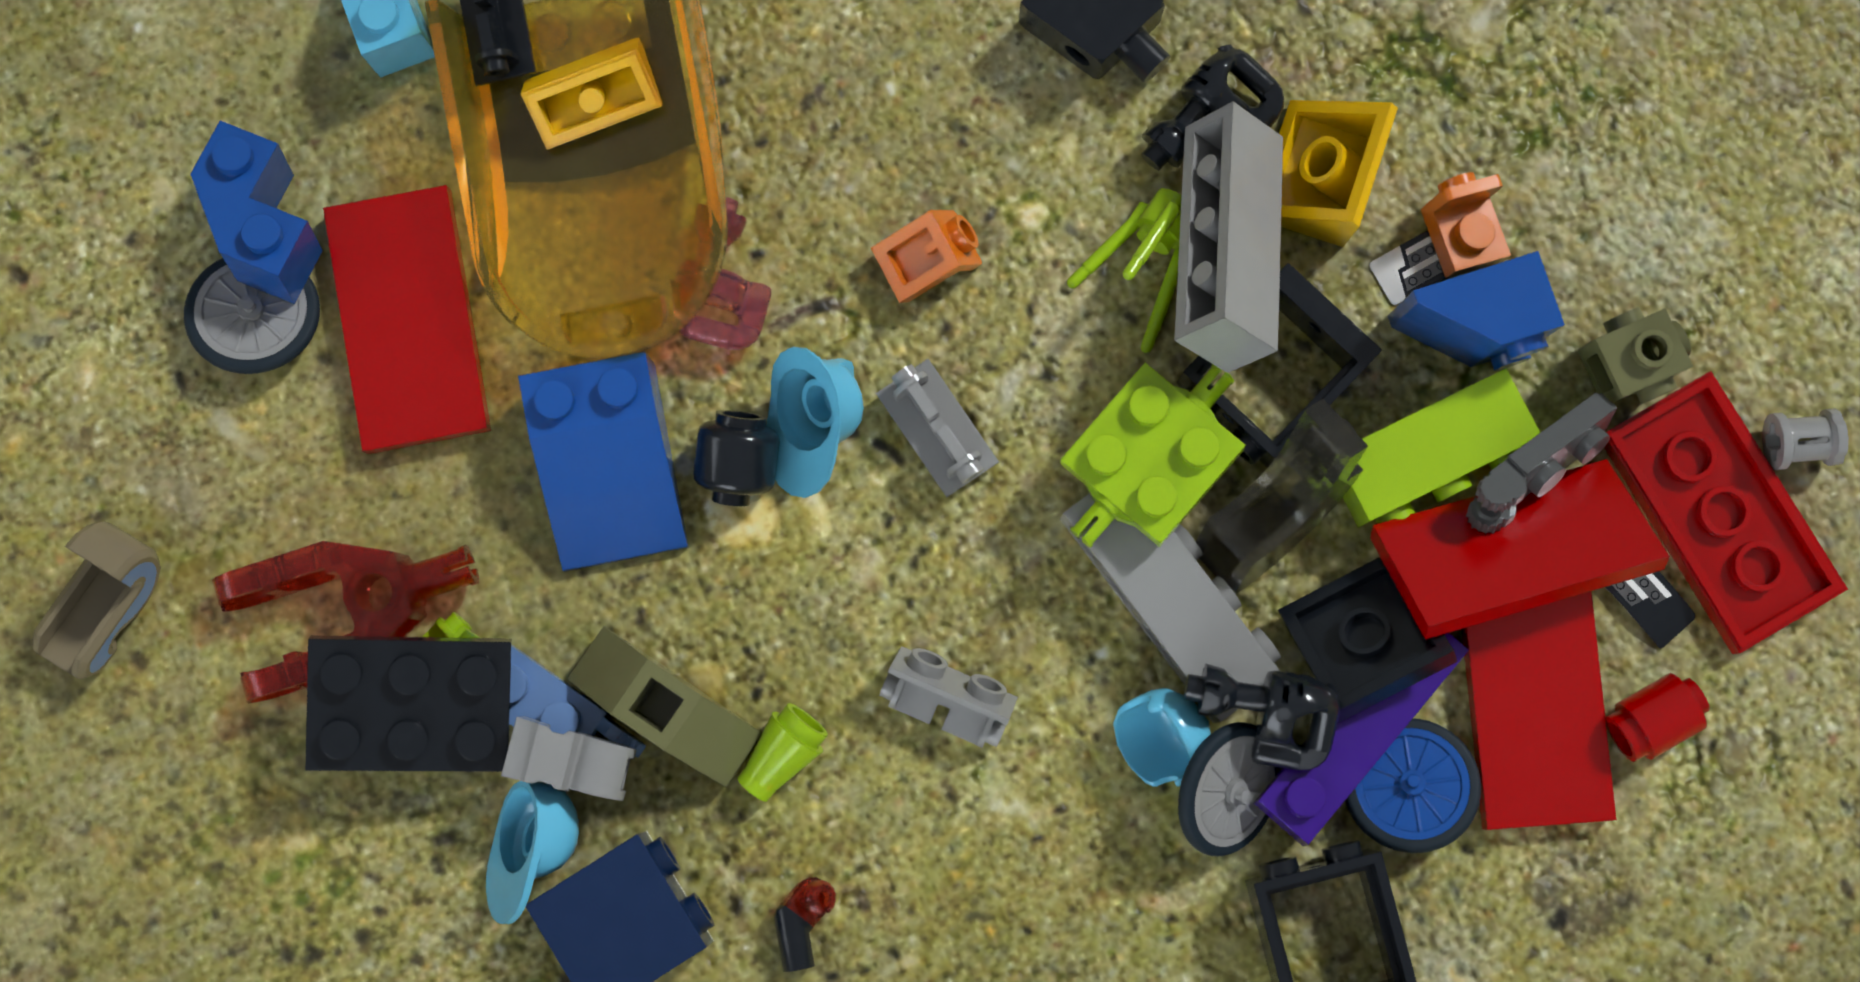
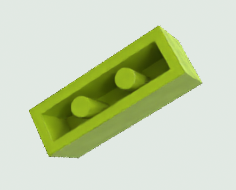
M1507 368L1334 452L1323 461L1359 528L1373 520H1376L1378 524L1392 519H1406L1410 514L1415 513L1410 502L1430 492L1433 493L1438 503L1473 486L1467 474L1487 464L1493 470L1504 462L1509 455L1537 436L1540 431Z

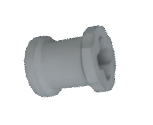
M1836 408L1822 410L1819 416L1787 418L1783 413H1771L1767 415L1762 430L1763 451L1773 470L1787 469L1794 462L1822 460L1827 466L1843 464L1848 452L1849 438L1847 425L1843 420L1841 412ZM1801 438H1811L1810 440L1798 441Z

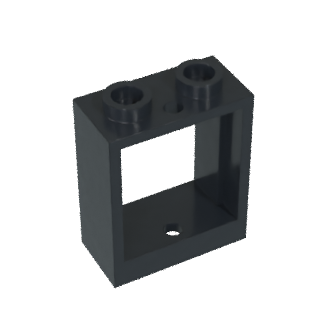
M1289 263L1280 271L1279 310L1342 369L1273 441L1223 394L1210 408L1217 421L1246 445L1244 451L1239 456L1252 465L1260 461L1267 468L1272 466L1382 351L1375 342ZM1198 356L1183 371L1176 383L1183 389L1191 392L1211 369L1213 364Z
M1359 840L1349 841L1321 849L1324 859L1322 861L1299 866L1297 857L1292 856L1260 864L1258 867L1261 876L1245 880L1271 982H1293L1270 894L1357 872L1360 875L1387 975V980L1379 982H1417L1381 851L1373 849L1362 850Z

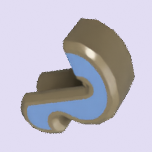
M106 521L87 525L77 532L64 546L85 560L35 628L32 639L35 653L77 679H84L97 674L111 659L117 650L115 638L146 605L157 586L161 570L160 560L154 549Z

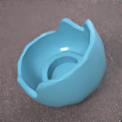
M1167 688L1150 690L1119 707L1113 722L1117 746L1128 766L1146 784L1152 787H1157L1171 781H1175V785L1179 787L1185 769L1194 752L1211 734L1208 719L1197 714L1196 703L1184 700L1183 694Z

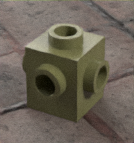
M1639 307L1618 315L1603 323L1607 334L1594 339L1577 350L1597 393H1602L1612 403L1633 394H1637L1641 404L1651 401L1677 389L1678 387L1673 377L1694 367L1689 358L1691 353L1689 338L1677 321H1671L1666 308L1646 317L1643 316Z

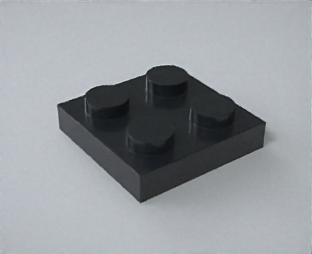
M1380 557L1278 610L1315 679L1325 685L1330 683L1337 689L1339 693L1337 698L1340 702L1339 722L1458 662L1454 649L1444 634L1429 639L1424 638Z

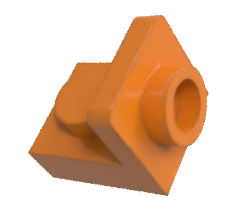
M1468 172L1449 178L1438 185L1440 193L1420 209L1446 279L1504 262L1511 256L1490 199L1492 195L1503 187L1499 174L1476 179L1474 172Z
M929 210L871 247L899 303L910 302L957 272L972 271L982 264L975 249L979 246V242L973 227L962 215H957L954 210Z

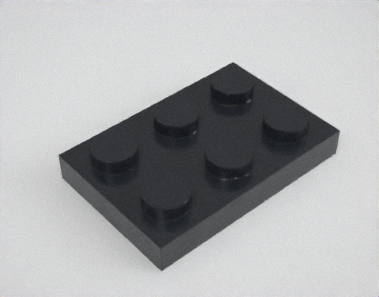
M311 635L308 639L305 771L502 772L509 747L512 639Z

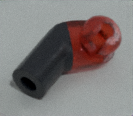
M809 877L797 883L774 913L783 972L798 971L815 966L809 932L826 913H830L836 903L834 887L825 880Z

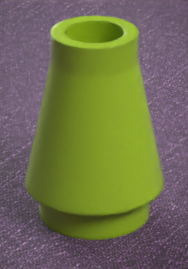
M788 703L780 713L772 712L746 767L737 777L738 782L754 797L768 802L780 787L823 753L821 744L828 736L827 731L811 715L794 704Z

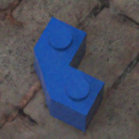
M220 120L191 172L193 183L219 253L238 282L295 304L323 250L307 220L277 209L294 174L278 143Z

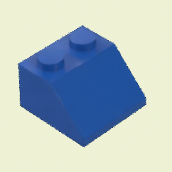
M1538 251L1413 290L1388 315L1391 328L1469 367L1491 361L1494 371L1531 359V354L1548 348L1546 337L1565 325Z

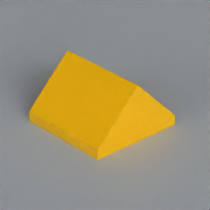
M1290 100L1279 132L1283 136L1281 227L1340 247L1345 246L1360 227L1398 110L1397 106L1392 102Z

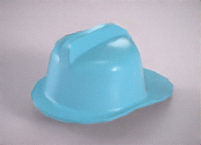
M791 347L781 352L773 365L771 397L766 426L777 433L780 441L775 480L791 496L807 498L819 493L830 480L836 462L838 444L851 436L862 421L864 410L862 393L854 378V366L851 361L843 358L821 359L807 348Z

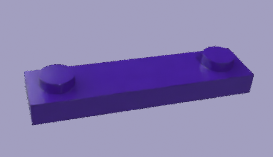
M1444 634L1454 649L1458 662L1342 722L1338 720L1332 749L1325 762L1311 770L1282 768L1253 804L1302 846L1309 845L1469 650L1451 634Z

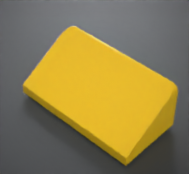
M639 37L529 78L524 82L520 93L547 150L663 106Z

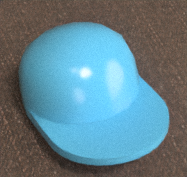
M519 781L511 787L505 797L499 814L486 872L487 903L491 916L497 923H514L526 907L534 879L542 878L562 868L575 851L579 835L577 811L567 793L563 790L554 789L551 784L544 782L532 784Z

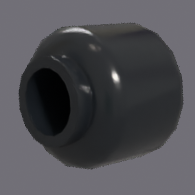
M719 410L716 411L715 420L707 421L699 426L693 476L698 485L713 491V502L728 506H749L751 496L764 494L773 488L780 441L777 433L766 426L767 418L765 416L743 411Z

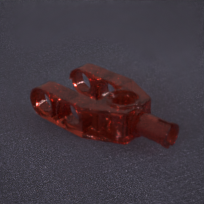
M321 541L226 572L215 577L212 582L222 612H230L260 605L341 578L343 601L354 621L353 632L344 636L406 637L427 617L424 606H426L428 598L468 585L479 584L478 569L471 570L467 566L475 563L474 557L467 545L414 563L410 556L393 551ZM385 577L392 587V596L385 608L376 611L369 602L370 588L375 581ZM294 651L282 655L284 662L259 670L241 672L240 680L247 703L262 702L306 689L308 652Z

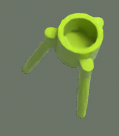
M1167 188L1158 189L1149 204L1139 202L1130 218L1082 263V266L1067 280L1069 288L1078 287L1138 229L1139 231L1136 235L1142 243L1123 270L1122 275L1126 280H1132L1153 251L1168 255L1171 249H1173L1171 261L1140 348L1144 353H1149L1153 349L1178 278L1182 195Z

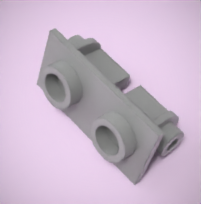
M926 359L916 367L912 364L904 367L892 376L893 382L876 393L946 498L999 463L929 359Z
M902 646L888 670V675L879 696L890 700L888 707L927 724H930L938 704L949 708V713L941 730L983 748L984 743L997 747L1018 698L1007 693V689L1002 683L989 676L981 674L966 675L948 667L946 660L932 651L921 648L909 650Z

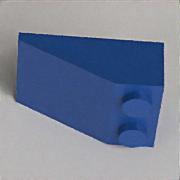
M644 351L518 376L529 440L562 570L564 572L689 548L656 366L648 354Z

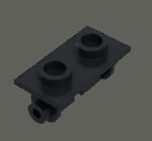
M460 0L476 86L537 73L523 0Z

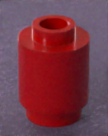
M1668 673L1616 703L1615 712L1605 717L1606 727L1614 743L1627 759L1632 762H1636L1642 757L1652 760L1706 729L1707 721L1704 714L1709 712L1710 706L1704 693L1692 679L1686 678L1681 680L1675 674Z

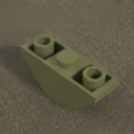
M603 626L568 677L572 684L612 716L665 752L725 787L729 785L762 735V732L606 626Z

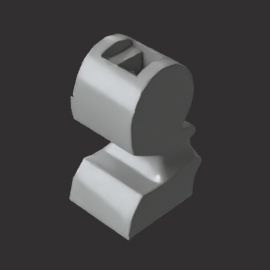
M520 716L516 717L501 776L532 784L541 781L551 784L557 790H574L607 799L624 801L626 791L623 790L630 760L635 758L637 749L570 730L564 734L552 732L549 724Z

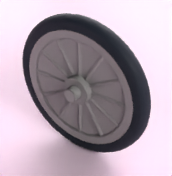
M223 258L211 264L197 277L187 294L184 305L185 330L195 350L214 366L239 374L268 372L292 361L310 343L317 329L320 317L319 296L310 277L296 303L293 304L238 282Z
M1236 722L1217 729L1200 744L1185 769L1178 797L1180 826L1188 842L1203 854L1217 857L1239 851L1257 836L1269 818L1253 803L1280 772V768L1260 765L1252 761L1251 752L1256 736V725Z

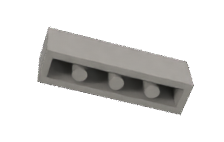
M1234 101L1185 127L1174 341L1227 373L1277 352L1279 329L1283 136Z
M1090 493L1062 514L1061 522L1184 685L1188 674L1202 676L1206 663L1224 668L1238 682L1262 686L1268 671H1280L1274 664L1281 658L1277 648L1260 628L1257 627L1253 631H1249L1235 612L1242 606L1240 600L1223 578L1217 576L1211 580L1196 561L1203 555L1202 551L1182 525H1179L1163 545L1158 547L1136 527L1114 519L1090 548L1082 542V537L1094 525L1096 520L1079 539L1070 531V528L1079 521L1095 502ZM1232 708L1218 716L1208 717L1213 723L1222 722L1238 710V708Z

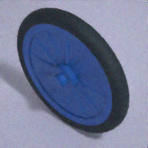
M1413 718L1345 800V803L1359 828L1377 843L1392 850L1405 853L1430 852L1454 842L1468 829L1474 820L1481 798L1480 774L1471 752L1456 735L1436 723Z

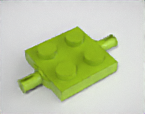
M1146 362L1140 367L1060 459V464L1085 484L1092 499L1095 501L1079 521L1070 528V531L1078 539L1096 520L1094 525L1082 537V542L1091 548L1104 530L1116 519L1119 522L1136 527L1158 547L1163 545L1245 449L1246 445L1223 427L1210 409L1227 388L1235 382L1229 373L1225 372L1212 389L1208 390L1222 374V369L1212 365L1211 369L1189 392L1186 389L1172 385Z

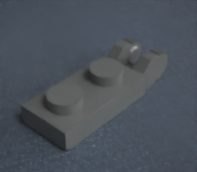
M1596 392L1509 455L1504 462L1491 470L1488 476H1484L1480 480L1475 494L1478 498L1475 497L1473 502H1470L1466 514L1469 518L1467 522L1472 525L1471 528H1476L1478 532L1481 531L1485 534L1488 532L1494 534L1496 530L1500 531L1501 527H1506L1514 520L1517 514L1516 505L1526 496L1533 493L1537 497H1542L1561 480L1566 472L1565 468L1575 460L1582 464L1591 461L1610 440V436L1605 431L1617 407L1602 393L1598 394Z

